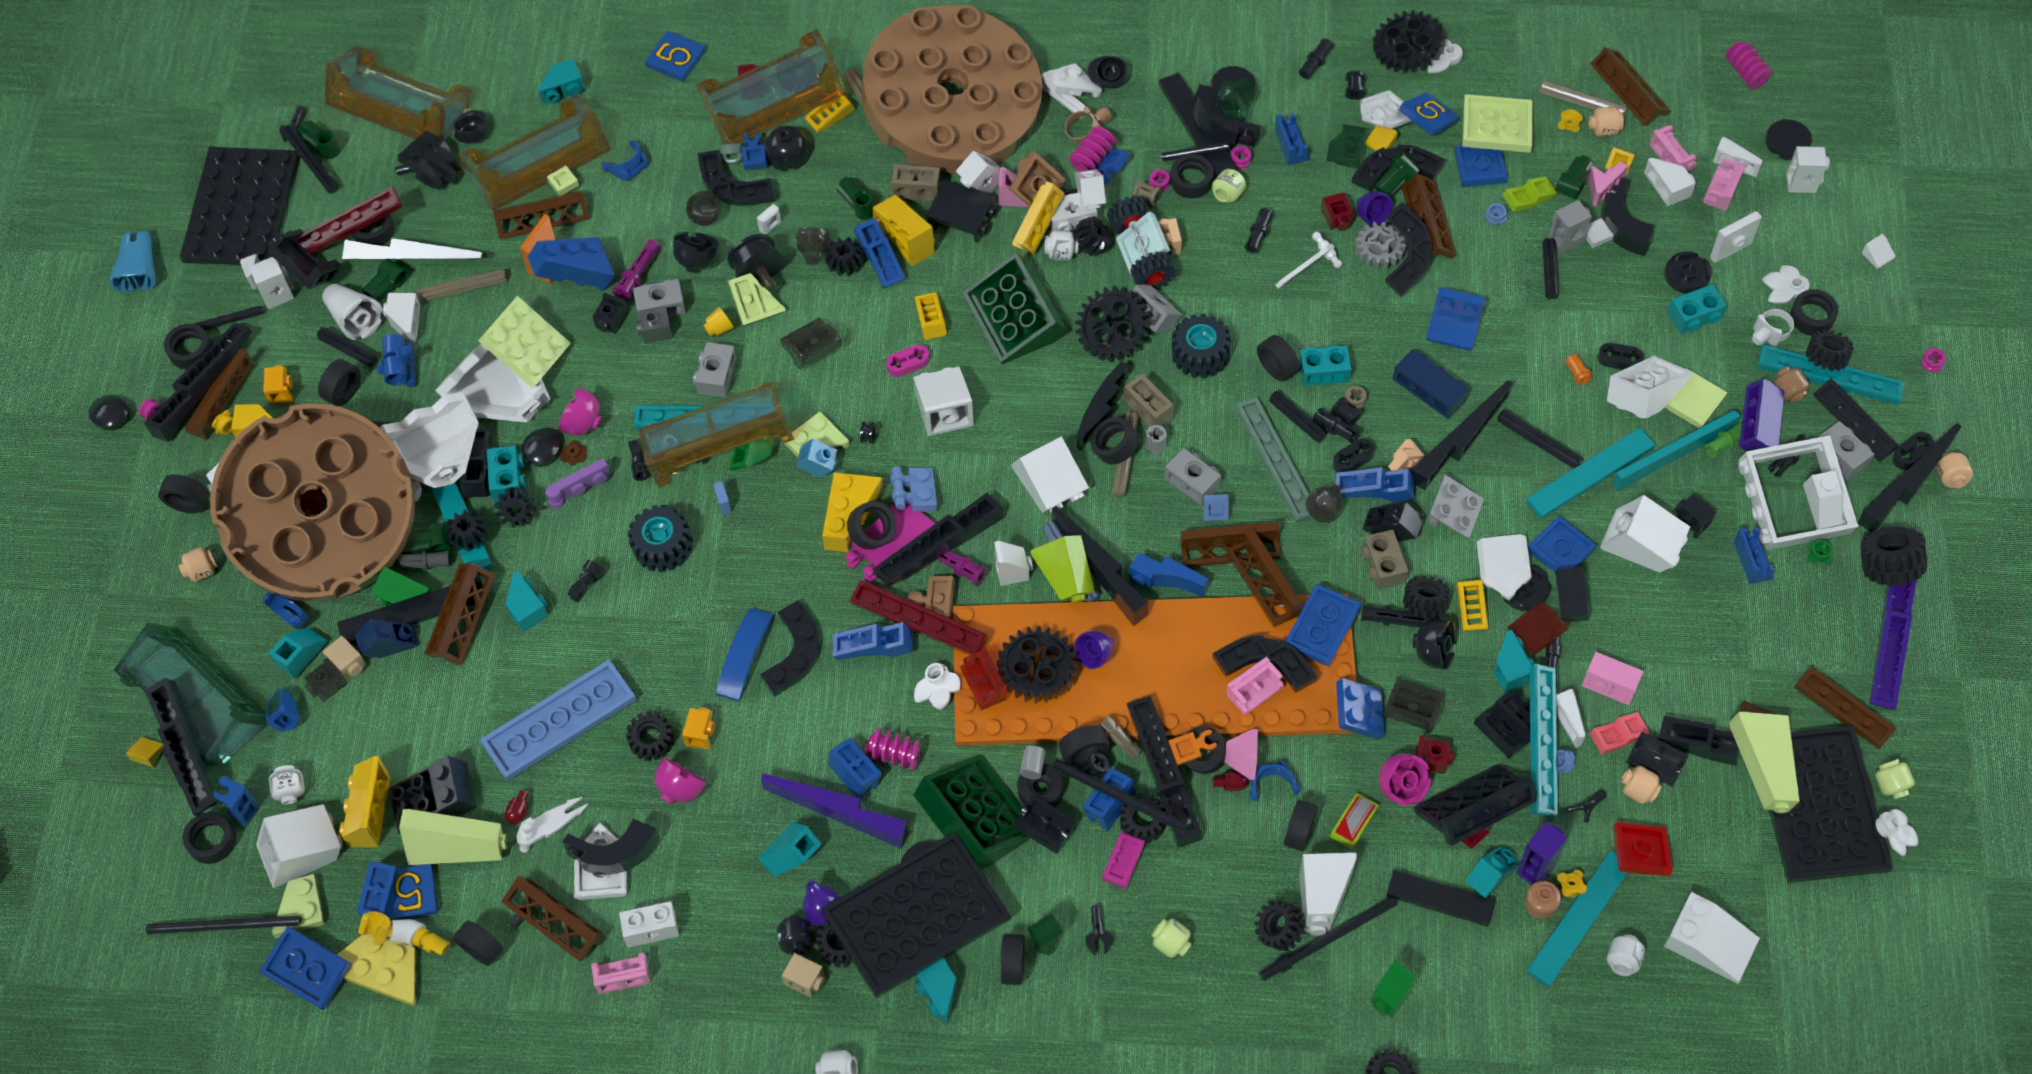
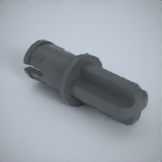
M423 551L420 554L401 555L399 559L401 569L424 568V570H428V567L450 566L449 551L430 553Z

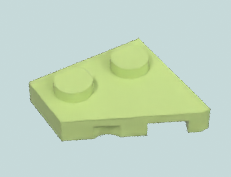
M751 273L728 280L742 325L786 311L785 307Z
M821 412L817 413L783 439L784 444L797 457L799 456L800 447L812 438L832 448L839 446L847 448L850 446L849 440Z
M314 874L288 881L277 916L301 915L302 923L300 926H289L298 932L325 924L317 879ZM287 926L273 927V936L275 938L281 937Z

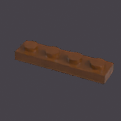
M1812 667L1794 687L1844 725H1854L1855 732L1878 750L1881 749L1896 730L1894 726Z

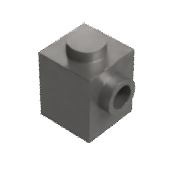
M666 307L638 312L640 321L636 322L638 335H643L645 344L672 339Z

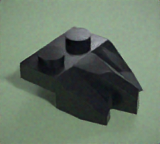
M425 130L398 154V162L416 172V179L429 187L441 190L443 187L442 181L455 185L458 181V173L456 171L461 170L458 161L447 143L428 130Z
M1515 690L1502 696L1495 702L1493 707L1478 716L1473 723L1508 759L1523 750L1531 742L1530 701H1522L1521 697L1523 694L1520 690Z

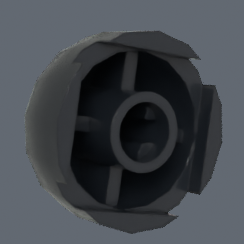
M781 126L773 130L766 139L765 154L768 163L773 168L780 171H787V169L791 168L797 170L807 163L810 157V145L806 135L798 128Z
M689 232L677 233L674 235L673 255L675 260L686 268V271L698 273L699 270L713 265L719 251V243L717 244L718 240L702 233H696L695 237L688 236Z
M1445 619L1430 620L1421 626L1418 633L1414 634L1412 646L1416 648L1418 658L1426 666L1435 669H1448L1455 655V652L1450 653L1451 645L1456 644L1457 641L1455 623Z

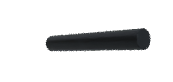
M1229 141L1163 152L1162 159L1164 162L1176 160L1187 154L1205 155L1230 150Z
M261 305L193 324H197L204 330L264 313Z

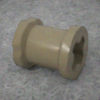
M1140 179L1136 183L1132 195H1136V197L1142 196V198L1149 202L1150 206H1155L1161 194V187L1157 186L1155 188L1145 184L1144 180Z

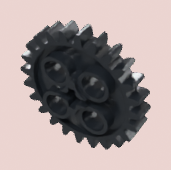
M1412 10L1410 15H1407L1406 11H1403L1402 16L1395 13V19L1392 20L1387 17V24L1380 23L1381 30H1375L1376 36L1373 37V49L1376 59H1379L1381 65L1386 64V69H1390L1393 66L1394 72H1397L1400 68H1402L1403 74L1406 73L1407 69H1411L1415 73L1416 67L1424 70L1423 65L1431 66V59L1438 60V54L1443 53L1442 47L1445 46V34L1442 24H1438L1437 18L1432 20L1431 14L1424 17L1423 11L1418 15H1415V10ZM1402 29H1405L1408 39L1405 38ZM1410 44L1413 45V49L1416 54H1413Z
M1113 286L1111 292L1107 287H1104L1103 294L1096 290V298L1093 299L1088 296L1087 298L1090 303L1088 305L1081 304L1085 309L1084 312H1077L1082 318L1075 321V324L1081 327L1075 331L1076 334L1081 336L1078 341L1081 344H1085L1083 346L1084 350L1090 351V355L1093 357L1098 355V359L1101 361L1106 357L1109 362H1112L1114 356L1119 361H1122V354L1130 358L1131 349L1138 352L1137 343L1145 344L1141 337L1149 336L1144 328L1151 326L1150 323L1145 321L1150 317L1147 312H1144L1148 307L1144 303L1141 304L1143 300L1139 296L1135 297L1136 294L1132 290L1128 292L1125 287H1122L1119 291L1116 286ZM1126 306L1125 311L1122 314H1118L1119 308ZM1104 311L1103 317L1100 320H1096L1097 314ZM1130 328L1129 333L1122 337L1123 330ZM1107 333V339L1104 342H1100L1101 336Z
M1037 626L1036 632H1032L1031 628L1027 627L1026 634L1018 630V638L1010 635V644L1003 642V650L998 651L1000 658L997 660V667L999 668L997 669L998 677H1002L1001 684L1007 685L1008 693L1015 690L1016 699L1024 695V700L1027 702L1030 697H1034V702L1037 704L1039 697H1043V700L1047 703L1048 696L1050 695L1054 699H1058V691L1066 694L1065 685L1072 687V679L1077 678L1078 661H1076L1077 652H1073L1074 645L1068 644L1067 636L1060 639V631L1052 635L1050 627L1045 632H1041L1040 626ZM1042 646H1045L1041 654V662L1038 663L1040 649ZM1033 649L1034 651L1027 653L1024 650ZM1050 655L1058 656V658L1056 659H1050L1048 657ZM1037 666L1035 680L1033 683H1030L1034 675V667ZM1019 670L1027 671L1025 674L1016 673ZM1044 676L1051 677V679L1047 681L1041 680L1040 678Z

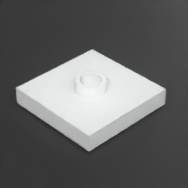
M1754 212L1719 230L1710 255L1711 260L1716 263L1752 244L1762 216L1758 212Z

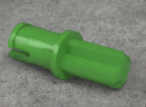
M1738 423L1727 432H1720L1716 439L1707 443L1704 446L1707 455L1714 458L1725 449H1731L1734 443L1740 439L1742 423Z

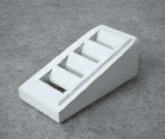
M1722 137L1713 160L1714 163L1725 166L1721 164L1723 159L1745 163L1743 173L1753 177H1757L1763 161L1725 137Z
M1570 689L1556 695V716L1573 745L1578 748L1583 743L1585 732L1574 691Z

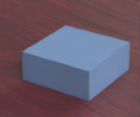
M723 481L714 483L713 486L721 514L731 513Z
M1228 494L1203 495L1204 521L1228 520Z

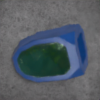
M278 688L272 693L267 703L266 719L268 725L280 732L293 729L298 724L299 714L295 699L290 691Z

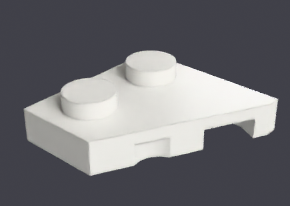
M1076 64L1044 72L1041 78L1055 94L1081 96L1082 92H1091L1093 97H1099L1102 91L1099 86L1091 82L1088 75Z

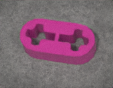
M915 345L894 353L887 358V371L893 377H902L920 370L928 365L929 352L926 347ZM919 354L922 359L919 360L915 355ZM897 363L898 365H901V367L897 368L896 366H893V364Z

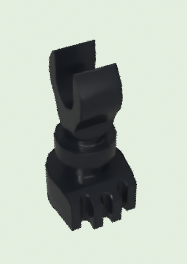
M637 439L629 441L628 444L633 458L631 460L633 478L636 481L646 480L652 475L650 465L645 457L642 456Z
M591 560L585 562L582 567L584 573L579 575L578 578L580 580L570 587L567 594L571 596L570 599L577 603L583 598L588 585L593 583L592 578L600 580L604 575V570Z

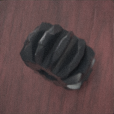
M1095 216L1080 220L1073 230L1076 235L1074 239L1078 242V246L1082 248L1083 253H1088L1089 256L1102 254L1109 248V244L1112 243L1109 237L1111 233L1107 231V226H1104L1102 220H1098Z
M839 237L838 242L830 241V247L825 249V264L831 272L836 271L838 276L843 272L849 276L850 271L857 272L858 266H862L863 250L859 247L857 240L851 242L849 237L846 240H842Z
M519 486L515 487L514 493L509 487L505 489L506 495L499 493L497 498L500 501L494 504L495 508L501 509L496 512V517L504 516L502 524L505 525L509 520L511 521L512 528H515L517 521L522 527L525 526V519L531 521L533 519L531 513L536 511V507L530 505L535 501V498H526L529 493L528 490H525L523 494L519 493ZM513 503H518L517 507L521 508L518 511H513L511 506Z
M465 509L462 515L454 513L455 519H447L448 527H445L449 544L454 545L458 551L464 547L465 551L468 552L472 546L478 549V542H485L484 535L488 534L484 518L478 516L475 511L468 514V511Z

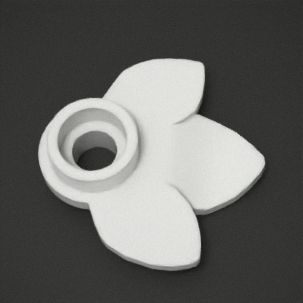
M1444 39L1443 53L1438 54V60L1431 59L1432 65L1428 66V73L1441 72L1450 65L1457 64L1463 55L1462 48L1457 44H1451L1448 39Z
M1782 265L1780 272H1772L1762 278V282L1773 289L1768 299L1770 303H1787L1793 297L1796 298L1801 292L1807 291L1810 288L1808 279L1800 276L1798 269L1793 266Z
M933 663L929 665L925 671V678L916 685L914 692L915 702L920 703L930 699V702L936 709H943L950 701L951 692H957L961 689L960 678L955 673L949 672V669L944 664Z
M1893 809L1890 812L1882 813L1876 819L1878 832L1883 837L1889 838L1892 848L1901 856L1906 855V846L1915 847L1918 845V836L1915 830L1907 825V816L1902 811Z

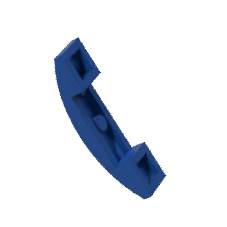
M754 608L749 609L737 630L727 654L716 695L740 702L748 683V673L763 637L767 636L774 614Z

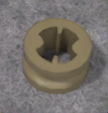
M1351 386L1346 390L1345 398L1356 410L1361 409L1365 405L1367 397L1365 389L1360 386ZM1355 395L1356 397L1358 395L1360 399L1356 401V398L1352 400L1351 396Z

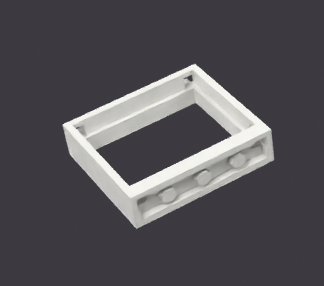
M1830 435L1747 451L1739 459V471L1745 477V491L1747 496L1751 498L1753 504L1752 515L1758 521L1760 528L1759 538L1765 544L1766 551L1848 535L1858 528ZM1816 452L1822 473L1836 471L1843 492L1842 525L1777 538L1755 463Z

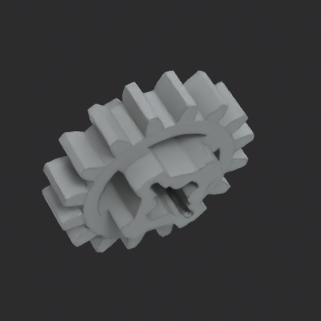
M1373 222L1372 228L1365 225L1364 231L1358 232V238H1356L1355 242L1356 254H1360V261L1367 260V266L1373 263L1376 269L1380 265L1388 269L1389 263L1395 266L1397 259L1402 260L1406 248L1405 240L1397 231L1393 230L1394 228L1391 225L1388 228L1385 222H1382L1381 226Z

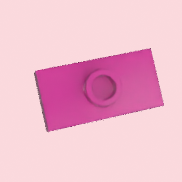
M1121 832L1102 875V881L1126 889L1144 848L1145 841Z

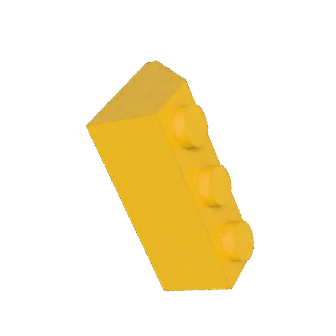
M373 756L354 765L353 775L349 776L348 788L350 793L349 798H346L344 802L346 816L345 821L341 822L340 837L343 838L348 847H379L390 775L379 756Z

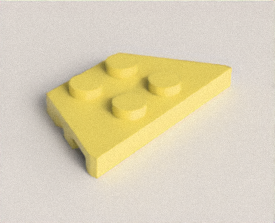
M368 934L365 936L361 935L337 954L352 963L343 978L344 980L415 1007L417 951L414 947L404 943L389 941L388 937L384 944L374 946L373 940L375 935Z

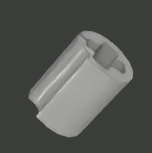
M1152 425L1147 429L1146 450H1150L1153 455L1163 453L1166 448L1167 433L1164 427Z
M1026 746L1019 774L1028 779H1039L1046 751L1038 746Z

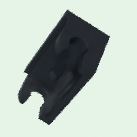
M1583 567L1555 570L1561 620L1563 622L1588 621L1589 611Z
M1641 732L1626 764L1634 768L1643 766L1659 777V781L1673 787L1689 755Z
M1032 794L1026 807L1022 808L1013 828L1058 854L1068 840L1077 821Z

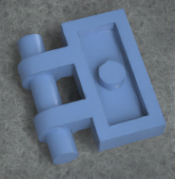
M893 467L890 481L891 485L894 486L892 499L896 509L903 510L905 509V504H911L912 512L936 511L937 501L933 468H909L908 475H904L900 467ZM903 487H909L910 492H905Z

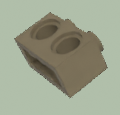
M894 164L892 177L893 195L903 200L933 202L941 186L940 168Z
M1143 373L1124 386V402L1134 412H1137L1139 417L1149 427L1152 425L1163 427L1173 419V404Z
M1389 530L1365 536L1363 546L1360 548L1361 555L1364 561H1368L1369 578L1371 582L1375 581L1377 590L1406 583L1408 569L1394 531ZM1374 548H1381L1384 551H1377ZM1382 569H1389L1392 572L1387 573L1384 572Z

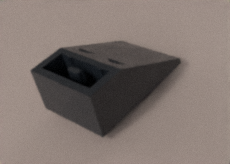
M448 755L389 788L399 834H401L399 826L403 809L460 817L477 807L467 762Z

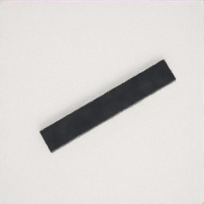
M1179 72L1159 79L1158 85L1195 146L1217 143L1209 138L1197 125L1192 110L1194 96ZM1227 151L1202 155L1212 164L1215 178L1226 169L1239 172Z
M480 576L475 577L476 588H482L483 583ZM450 586L339 621L337 625L340 636H343L352 645L357 643L355 634L370 619L416 624L438 617ZM473 595L467 598V607L476 604Z

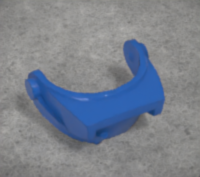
M631 140L629 145L636 151L635 155L630 160L618 165L604 162L602 169L622 180L629 181L649 163L635 140Z
M267 593L263 596V603L296 630L307 624L312 618L288 598L273 593ZM289 607L296 611L299 615H296L292 611L288 610Z
M1284 760L1276 763L1256 765L1255 780H1251V791L1249 792L1251 800L1257 801L1256 785L1263 777L1269 775H1278L1286 779L1291 784L1294 795L1300 792L1299 784H1296L1293 774Z

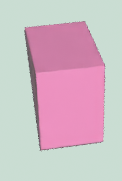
M1001 167L999 171V206L1029 207L1009 190L1016 174L1004 167Z
M1258 729L1249 730L1226 742L1225 763L1250 780H1255Z

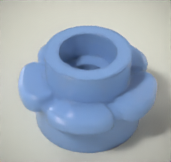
M1494 203L1485 211V218L1493 225L1503 224L1507 220V211L1502 204Z
M1567 749L1557 750V772L1559 774L1570 772L1575 765L1574 753L1569 752Z

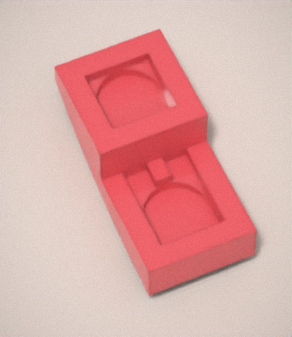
M1636 712L1619 717L1614 723L1594 728L1589 734L1600 754L1603 755L1637 742L1641 732L1647 735L1650 732L1640 714Z

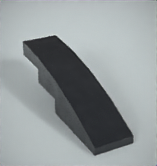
M1122 361L1103 381L1082 418L1076 436V448L1078 450H1081L1090 442L1092 433L1102 421L1111 418V407L1120 399V386L1128 379V366Z

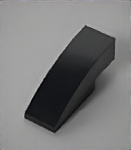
M491 428L476 430L466 472L461 476L460 480L463 498L487 497L489 487L487 449H491Z
M1668 716L1663 717L1659 741L1705 759L1737 766L1740 750L1733 733L1715 730L1716 725Z

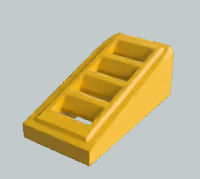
M837 89L804 118L817 133H820L849 115L855 108L842 92ZM825 112L828 115L826 118L822 115ZM818 117L822 122L818 124L814 119Z
M937 292L914 297L924 339L929 340L946 336L945 322ZM935 303L933 305L921 307L923 305Z
M1483 581L1457 582L1456 592L1462 630L1488 629ZM1476 590L1477 595L1464 596V591ZM1478 600V604L1465 605V601ZM1479 609L1480 613L1467 614L1466 610ZM1481 618V623L1468 624L1467 619Z

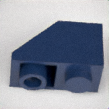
M370 619L355 634L360 655L366 657L384 658L415 648L418 645L415 630L411 623Z

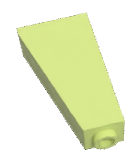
M1738 712L1729 722L1730 728L1765 810H1774L1776 813L1789 812L1799 802L1788 716Z
M403 809L399 828L408 865L497 861L502 859L503 850L507 849V835L502 833L500 823L411 809Z

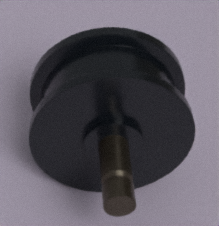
M754 234L742 239L732 247L728 253L727 262L733 270H736V278L751 273L759 283L763 282L767 290H771L775 287L771 277L781 268L783 256L775 249V243L771 236L767 234Z

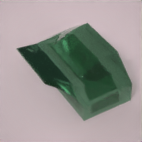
M1247 78L1238 81L1226 80L1222 83L1217 99L1229 116L1246 122L1248 110L1256 92Z
M1344 124L1341 133L1329 142L1326 161L1358 169L1360 167L1366 128Z

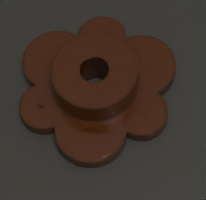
M571 441L568 445L562 447L561 461L564 463L569 462L571 466L576 465L577 462H584L586 460V447L580 445L578 441Z

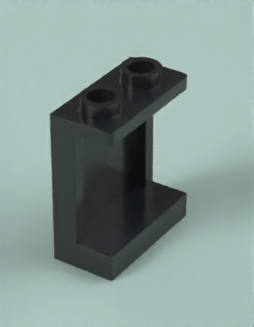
M943 180L927 212V223L935 231L938 225L941 224L970 233L974 236V242L979 243L981 237L987 234L988 222L990 218L993 219L995 217L997 205H995L994 195L972 188L969 189L966 186Z
M301 229L290 230L282 235L278 234L271 241L272 247L267 253L309 290L329 283L342 267V264L336 259L321 264L298 243L299 238L304 233Z

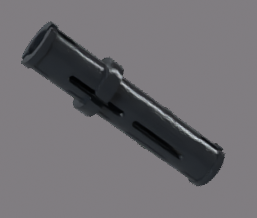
M1363 605L1361 621L1381 622L1385 626L1396 624L1419 628L1425 622L1434 619H1431L1430 616L1424 619L1422 618L1423 615L1420 614L1416 617L1414 612L1409 613L1408 611L1391 609V606L1379 608Z

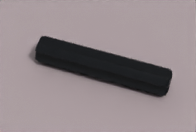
M1545 238L1542 243L1545 297L1547 299H1557L1559 287L1556 241L1554 238Z
M321 327L317 332L319 340L369 367H373L378 360L376 354L326 327Z
M1275 391L1270 395L1269 402L1313 440L1320 443L1326 438L1327 432L1283 394Z

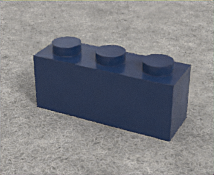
M1414 349L1394 369L1393 380L1448 420L1467 400L1469 389L1463 382L1451 377L1445 369L1437 367L1424 354L1418 353Z

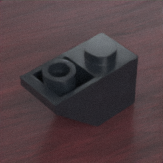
M1406 502L1369 509L1362 529L1372 534L1393 530L1398 542L1417 539L1424 518Z

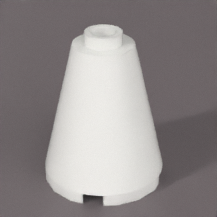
M332 284L324 290L322 295L323 302L346 337L352 340L360 337L365 339L377 330L381 323L380 311L383 313L379 302L338 284Z

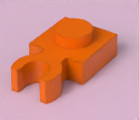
M1211 730L1202 732L1200 737L1196 739L1193 732L1169 740L1177 766L1201 758L1200 750L1202 749L1212 751L1217 747L1216 743L1208 745L1204 741L1207 736L1212 735Z

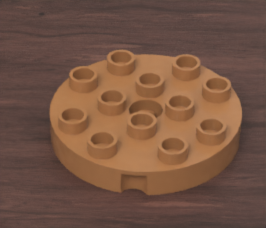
M941 5L916 8L890 23L877 36L866 57L861 95L867 120L875 134L886 147L895 146L900 148L906 155V161L916 166L938 167L942 173H957L956 170L973 150L999 164L1014 154L1016 142L1019 139H1028L1036 122L1041 102L1042 81L1039 66L1029 46L1007 24L987 13L978 11L970 5ZM955 83L964 92L959 95H950L941 84Z
M316 403L290 406L286 414L273 419L264 415L246 427L232 441L215 471L211 487L210 511L212 523L217 527L223 544L222 549L236 568L252 582L273 594L288 599L309 602L339 599L364 589L378 579L383 567L390 568L405 547L412 529L415 512V493L409 469L402 455L391 439L377 425L367 418L342 407ZM322 489L327 498L326 510L318 515L305 516L300 506V497L309 490Z

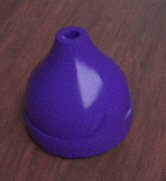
M1371 191L1365 193L1356 201L1357 212L1360 218L1370 226H1373V222H1376L1378 226L1382 222H1386L1385 217L1393 209L1391 198L1383 192Z
M1096 630L1080 634L1075 642V652H1077L1078 660L1089 669L1102 667L1112 656L1115 639Z
M814 880L806 884L803 910L810 924L820 925L826 923L825 918L821 914V908L837 900L840 896L830 887L822 886Z

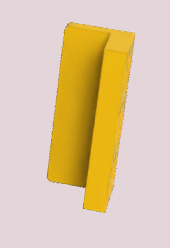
M1046 182L1045 185H1041L1012 242L1014 247L1032 254L1035 253L1065 194L1053 183Z

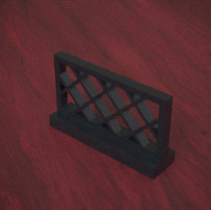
M1498 764L1415 806L1414 811L1416 815L1443 833L1445 842L1452 846L1537 802L1532 779L1527 776L1521 779ZM1498 774L1502 776V778L1491 779ZM1499 786L1498 789H1487V787ZM1473 787H1481V789L1469 790ZM1478 797L1477 800H1465L1466 798ZM1452 798H1460L1459 800H1450ZM1456 808V811H1444V809ZM1430 809H1438V811H1428V810H1430Z

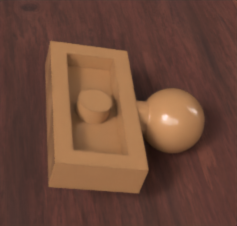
M929 576L927 596H924L919 591H913L908 594L906 599L951 618L955 579L953 576Z

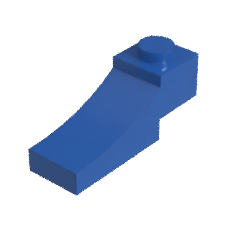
M876 218L855 226L853 232L861 249L875 270L883 289L904 281L905 276Z
M1382 467L1340 472L1336 473L1335 495L1338 499L1367 497L1386 499L1390 502L1412 500L1414 498L1415 478L1409 469L1385 472Z
M1139 552L1129 567V579L1140 587L1144 586L1151 589L1152 586H1169L1192 592L1201 597L1208 590V578L1167 556L1159 563Z
M904 622L885 627L873 624L833 634V657L836 660L874 655L895 657L913 652V630Z

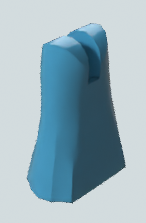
M138 231L136 241L132 232H125L123 235L119 253L109 279V285L119 292L135 290V284L141 290L153 289L156 284L149 231Z

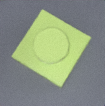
M567 166L547 176L548 182L558 195H564L579 186L578 180Z

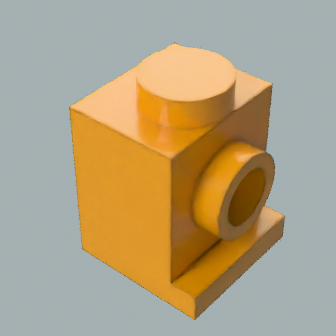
M277 365L264 368L263 392L269 404L293 402V396L289 390L292 389L291 375H287L286 367Z
M707 708L689 709L682 734L685 746L710 750L711 744L708 736L713 735L715 722L711 719V710Z

